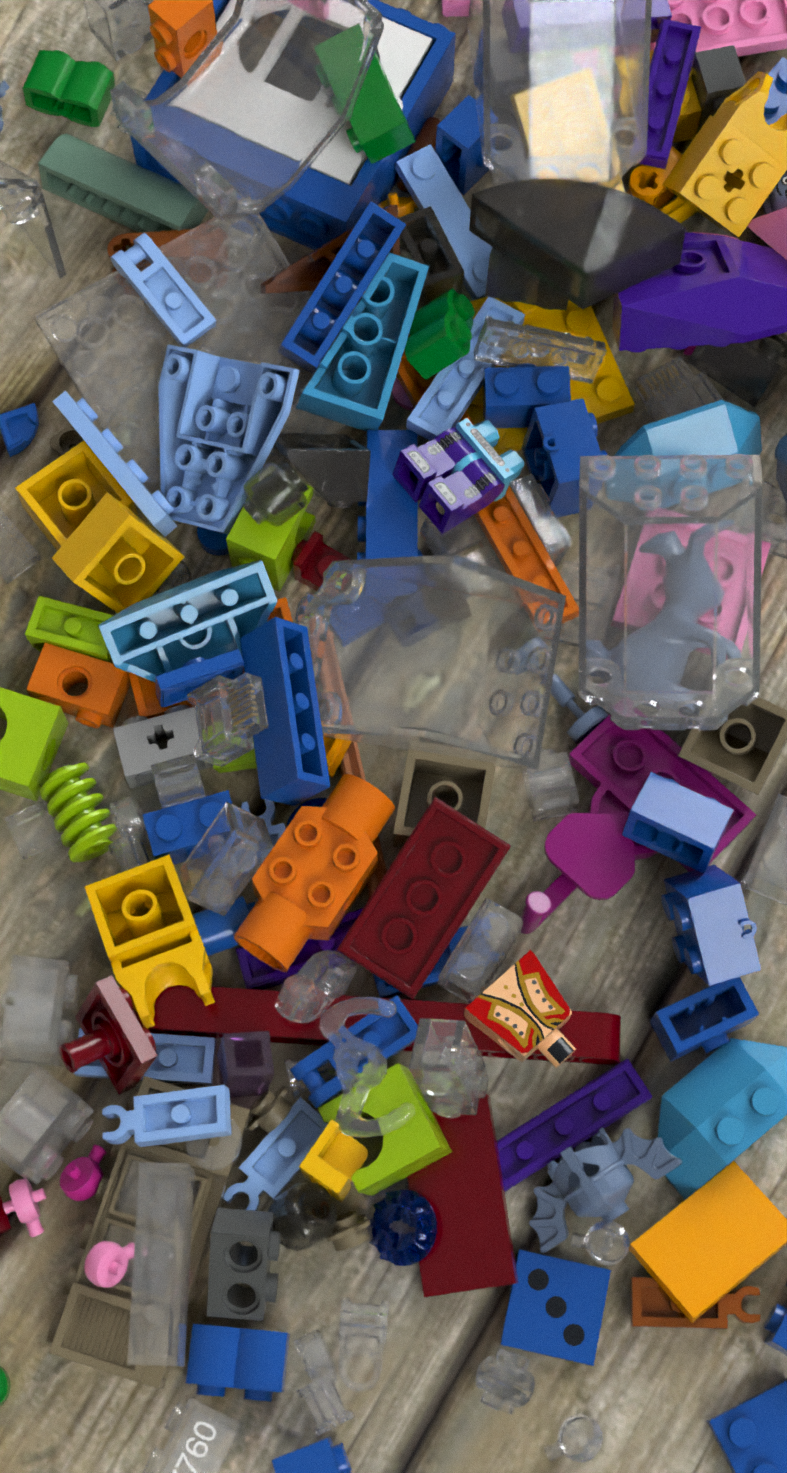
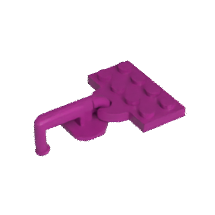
M625 699L569 753L566 759L571 766L597 788V791L589 803L588 813L568 814L547 835L544 843L545 855L562 874L543 893L533 891L527 895L526 905L517 920L518 930L522 934L534 932L577 888L586 896L595 900L612 898L633 877L635 873V860L650 858L658 853L622 836L630 810L650 772L672 779L683 787L705 797L714 798L721 804L733 809L726 830L709 865L753 821L756 814L707 770L679 757L678 755L682 748L629 700ZM678 862V863L681 864L688 872L695 870V869H693V868H691V867H688V866H686V865H684V864Z

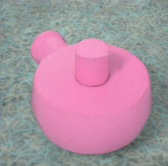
M27 1178L16 1180L9 1185L11 1200L3 1203L4 1211L6 1214L15 1211L20 1222L26 1223L29 1236H38L44 1232V1228L39 1220L40 1209L38 1202L46 1199L45 1191L43 1188L33 1191Z
M102 1241L96 1244L90 1250L85 1260L84 1270L86 1277L99 1287L109 1288L116 1285L125 1275L128 1261L138 1257L139 1249L137 1245L130 1242L122 1248L118 1243Z

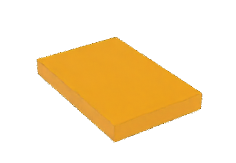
M733 1161L633 1241L629 1246V1250L690 1322L693 1323L787 1245V1219L737 1163Z

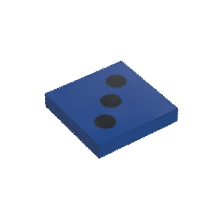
M518 1250L516 1259L518 1284L511 1285L500 1345L594 1366L611 1270Z

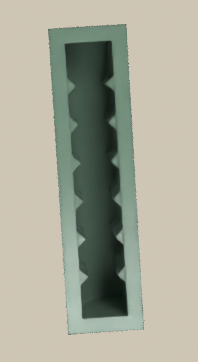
M70 134L59 136L38 163L42 189L137 232L197 229L212 206L209 196Z

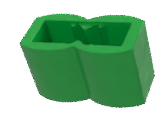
M39 50L22 89L26 105L36 111L53 116H64L81 125L100 127L116 87L114 73L100 62L75 61L67 53L60 50Z
M453 288L417 310L414 315L410 329L411 336L408 337L405 345V354L407 361L425 380L461 359L470 351V340L472 339L470 330L473 327L475 311L470 300L463 294L459 295Z

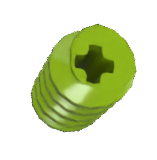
M87 763L60 767L45 775L38 783L39 787H41L40 796L44 801L49 802L47 804V811L52 817H56L54 820L55 829L63 832L61 842L64 846L70 848L68 857L73 863L88 861L110 851L116 842L110 841L109 837L118 829L116 824L102 825L101 823L110 816L111 812L107 808L99 810L94 808L103 801L104 797L101 793L88 795L87 792L95 787L97 782L94 778L81 780L80 777L89 771L90 767Z

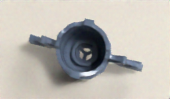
M601 1128L599 1133L592 1137V1142H582L575 1147V1152L571 1146L560 1153L562 1157L559 1159V1163L553 1160L547 1164L548 1174L553 1182L548 1186L534 1188L538 1208L535 1216L529 1221V1225L536 1230L539 1236L540 1251L545 1253L568 1238L569 1232L565 1220L567 1203L576 1216L601 1217L605 1224L610 1223L630 1210L625 1203V1199L634 1183V1177L626 1166L627 1164H633L641 1168L652 1178L659 1179L680 1166L682 1160L669 1153L661 1137L651 1140L642 1139L636 1136L630 1128L624 1129L621 1137L616 1142H612L604 1128Z

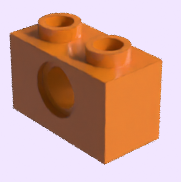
M154 0L148 5L151 22L149 28L156 50L154 56L165 71H173L183 81H186L219 53L213 0Z
M44 643L26 690L30 697L60 706L63 713L76 716L75 720L85 726L98 729L102 724L114 728L131 682L128 671L116 668L113 663ZM85 683L88 685L83 694L79 696L68 695L70 687L74 684Z

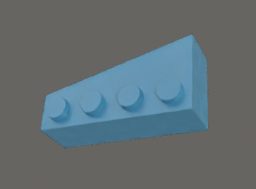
M389 252L358 305L343 326L340 334L302 392L296 406L297 409L366 432L367 430H378L384 419L429 266Z

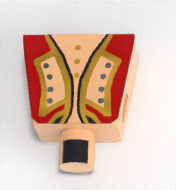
M531 950L465 1008L464 1017L521 1062L539 1049L553 1066L557 1068L576 1050L559 1031L570 1019L572 1011Z

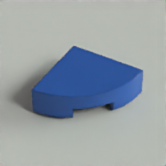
M35 403L0 414V431L10 457L23 451L32 442L37 433L39 415Z

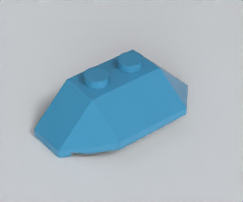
M719 400L642 426L619 448L613 458L609 457L610 473L604 481L605 498L609 503L644 509L653 508L664 512L741 486L762 452L760 417L755 412L747 411L727 401Z
M259 560L209 573L134 603L99 624L98 627L116 668L155 682V676L182 668L187 661L194 658L204 657L209 659L239 649L242 656L240 638L266 623L278 600L263 561Z
M730 1038L729 1043L723 1044L661 1096L657 1137L663 1139L664 1146L669 1153L682 1160L680 1166L664 1176L684 1200L724 1169L787 1115V1047Z

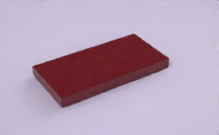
M435 797L337 950L414 999L511 848V845Z
M486 1094L428 1104L452 1152L407 1177L424 1297H434L518 1284L490 1096Z

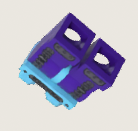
M466 418L458 422L456 427L445 430L435 439L419 447L413 444L401 450L392 475L415 502L421 500L419 504L421 510L441 534H444L493 501L496 502L503 498L510 483L520 475L524 467V460L515 450L510 449L499 455L493 449L500 437L498 430L489 420L473 425ZM411 471L419 479L417 484L410 477ZM437 502L445 510L444 515L438 512L436 508Z

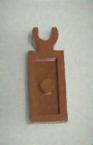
M631 1277V1327L728 1329L727 1315H733L735 1319L742 1323H756L761 1320V1314L746 1313L742 1309L741 1302L745 1296L760 1295V1289L754 1286H745L737 1289L733 1294H726L691 1323L654 1278Z

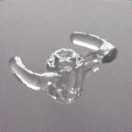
M377 997L351 998L338 1002L322 1013L319 1027L321 1033L335 1046L333 1059L336 1063V1075L340 1079L343 1091L335 1120L340 1124L339 1130L346 1136L360 1138L382 1136L399 1129L416 1114L414 1105L405 1102L391 1113L376 1119L366 1120L360 1115L369 1089L379 1085L387 1074V1060L383 1051L373 1043L355 1037L344 1025L345 1020L350 1016L358 1014H374L387 1018L393 1017L396 1014L397 1007L394 1002ZM343 1038L347 1040L346 1044L342 1041ZM368 1058V1064L363 1066V1072L359 1074L357 1070L359 1061ZM352 1087L356 1088L355 1096Z

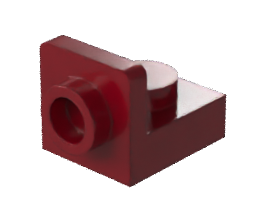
M317 531L313 532L308 541L303 539L299 542L291 558V561L294 562L295 579L332 601L344 595L357 575V562L324 544L323 535Z

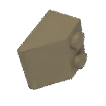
M717 677L678 756L759 795L787 743V710Z

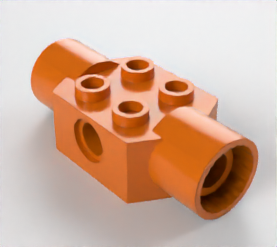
M344 774L322 807L301 806L251 879L254 894L258 901L233 937L236 942L268 966L281 972H287L308 939L330 940L378 867V852L373 842L395 811L393 802L369 782L351 774Z

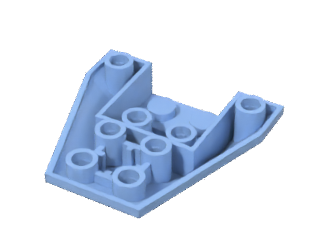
M167 344L158 385L160 482L162 495L174 508L168 514L172 520L229 534L290 414L299 375L298 369L263 362L260 365L223 358L203 351Z

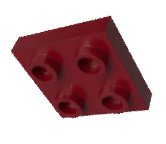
M111 975L94 984L75 1016L85 1035L69 1043L62 1044L59 1047V1053L63 1064L71 1073L99 1059L117 1093L121 1095L138 1084L158 1055L155 1052L156 1044L152 1034L146 1027H141L133 1013V1003L128 992L123 987H118Z

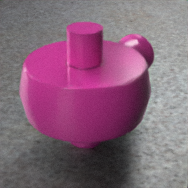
M93 1145L87 1157L74 1159L65 1167L60 1177V1187L67 1197L75 1201H84L91 1198L97 1192L103 1177V1171L99 1163L106 1155L104 1148L99 1145Z

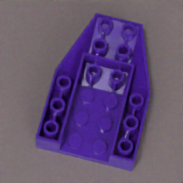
M594 224L592 271L597 286L606 287L611 290L614 299L612 331L619 351L643 352L647 349L655 348L682 350L689 346L701 345L725 347L732 343H745L787 332V260L773 248L721 235Z

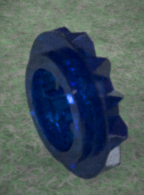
M401 1189L386 1192V1196L380 1202L373 1204L375 1212L369 1225L372 1228L373 1238L369 1243L378 1249L380 1259L387 1260L395 1264V1266L414 1265L429 1254L435 1243L437 1235L435 1212L428 1200L416 1191ZM402 1219V1222L408 1224V1227H415V1231L403 1233L399 1238V1233L390 1228V1223Z

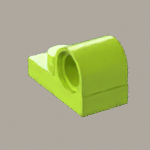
M38 596L25 636L30 644L39 652H41L44 643H48L110 662L111 657L98 625L114 615Z

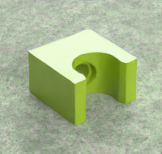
M264 466L226 538L231 566L235 567L262 560L273 589L280 592L293 567L294 562L291 561L295 548L301 540H307L316 523V516L305 512L313 496V487ZM283 481H287L288 483H290L294 490L297 492V494L301 497L302 501L299 505H297L299 503V498L296 495V503L293 504L294 493L289 486L283 487L287 488L291 492L286 491L284 489H280V484Z
M0 687V718L7 721L6 733L0 741V790L37 802L41 789L38 783L45 775L49 774L69 723L60 706Z
M399 1063L318 1107L324 1123L327 1124L332 1119L340 1124V1128H345L358 1119L374 1117L381 1127L383 1145L377 1159L368 1167L356 1170L351 1176L359 1193L374 1196L452 1152L412 1070Z

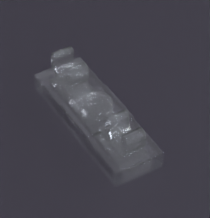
M487 316L473 354L476 361L505 367H515L523 363L534 364L537 367L569 366L570 380L592 384L607 350L605 342L592 340L591 337L572 336L568 332L564 333L530 325L524 326L515 324L510 320L505 322Z

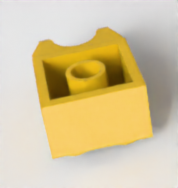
M760 71L753 75L743 87L727 97L714 116L710 115L662 184L717 227L738 238L787 170V114L781 116L775 123L770 125L766 123L764 106L768 99L773 78L767 73Z
M170 854L84 886L119 987H123L128 992L133 1003V1010L139 1015L144 1027L148 1029L155 1026L153 1020L155 1015L154 1004L160 993L171 986H188L203 1000L205 1006L215 1003L211 993L213 969Z

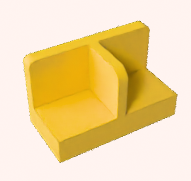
M331 1119L299 1168L306 1179L342 1203L352 1188L351 1176L356 1170L361 1169L367 1160L368 1150L363 1144L342 1131L340 1124Z

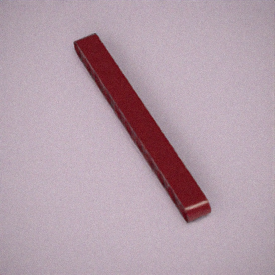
M176 985L165 989L157 997L154 1004L155 1015L153 1020L155 1026L148 1028L150 1033L323 1046L391 998L211 987L215 1003L205 1006L203 1000L197 996L193 989L188 986ZM400 999L423 1032L421 1038L402 1051L516 1059L464 1017L465 1008L469 1004ZM133 1010V1013L136 1016L141 1027H144L139 1015ZM572 1011L570 1019L559 1029L576 1048L575 1052L564 1062L600 1065L620 1063L621 1016L602 1012ZM539 1049L526 1059L549 1061Z

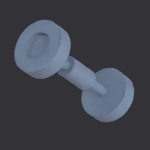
M538 638L525 646L512 659L510 666L518 676L526 674L533 668L537 670L545 680L543 685L561 707L567 706L578 719L569 728L567 734L576 744L580 743L609 715L600 705L584 714L573 701L575 695L556 673L551 675L541 663L550 653L551 647L543 638Z

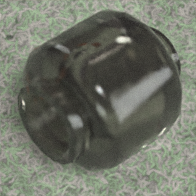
M269 462L244 483L243 490L248 501L243 504V507L257 524L260 525L266 520L272 526L281 527L306 506L307 498L304 493L309 488L287 462L282 466L276 462Z
M309 1181L296 1183L272 1201L268 1212H273L272 1231L281 1232L280 1244L286 1249L293 1251L306 1250L319 1243L332 1233L337 1222V1209L330 1194L319 1184Z

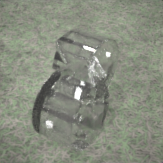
M325 950L312 955L297 974L288 977L284 981L275 1001L276 1010L286 1019L296 1023H308L318 1019L335 998L347 992L356 972L354 962L346 955L332 950Z

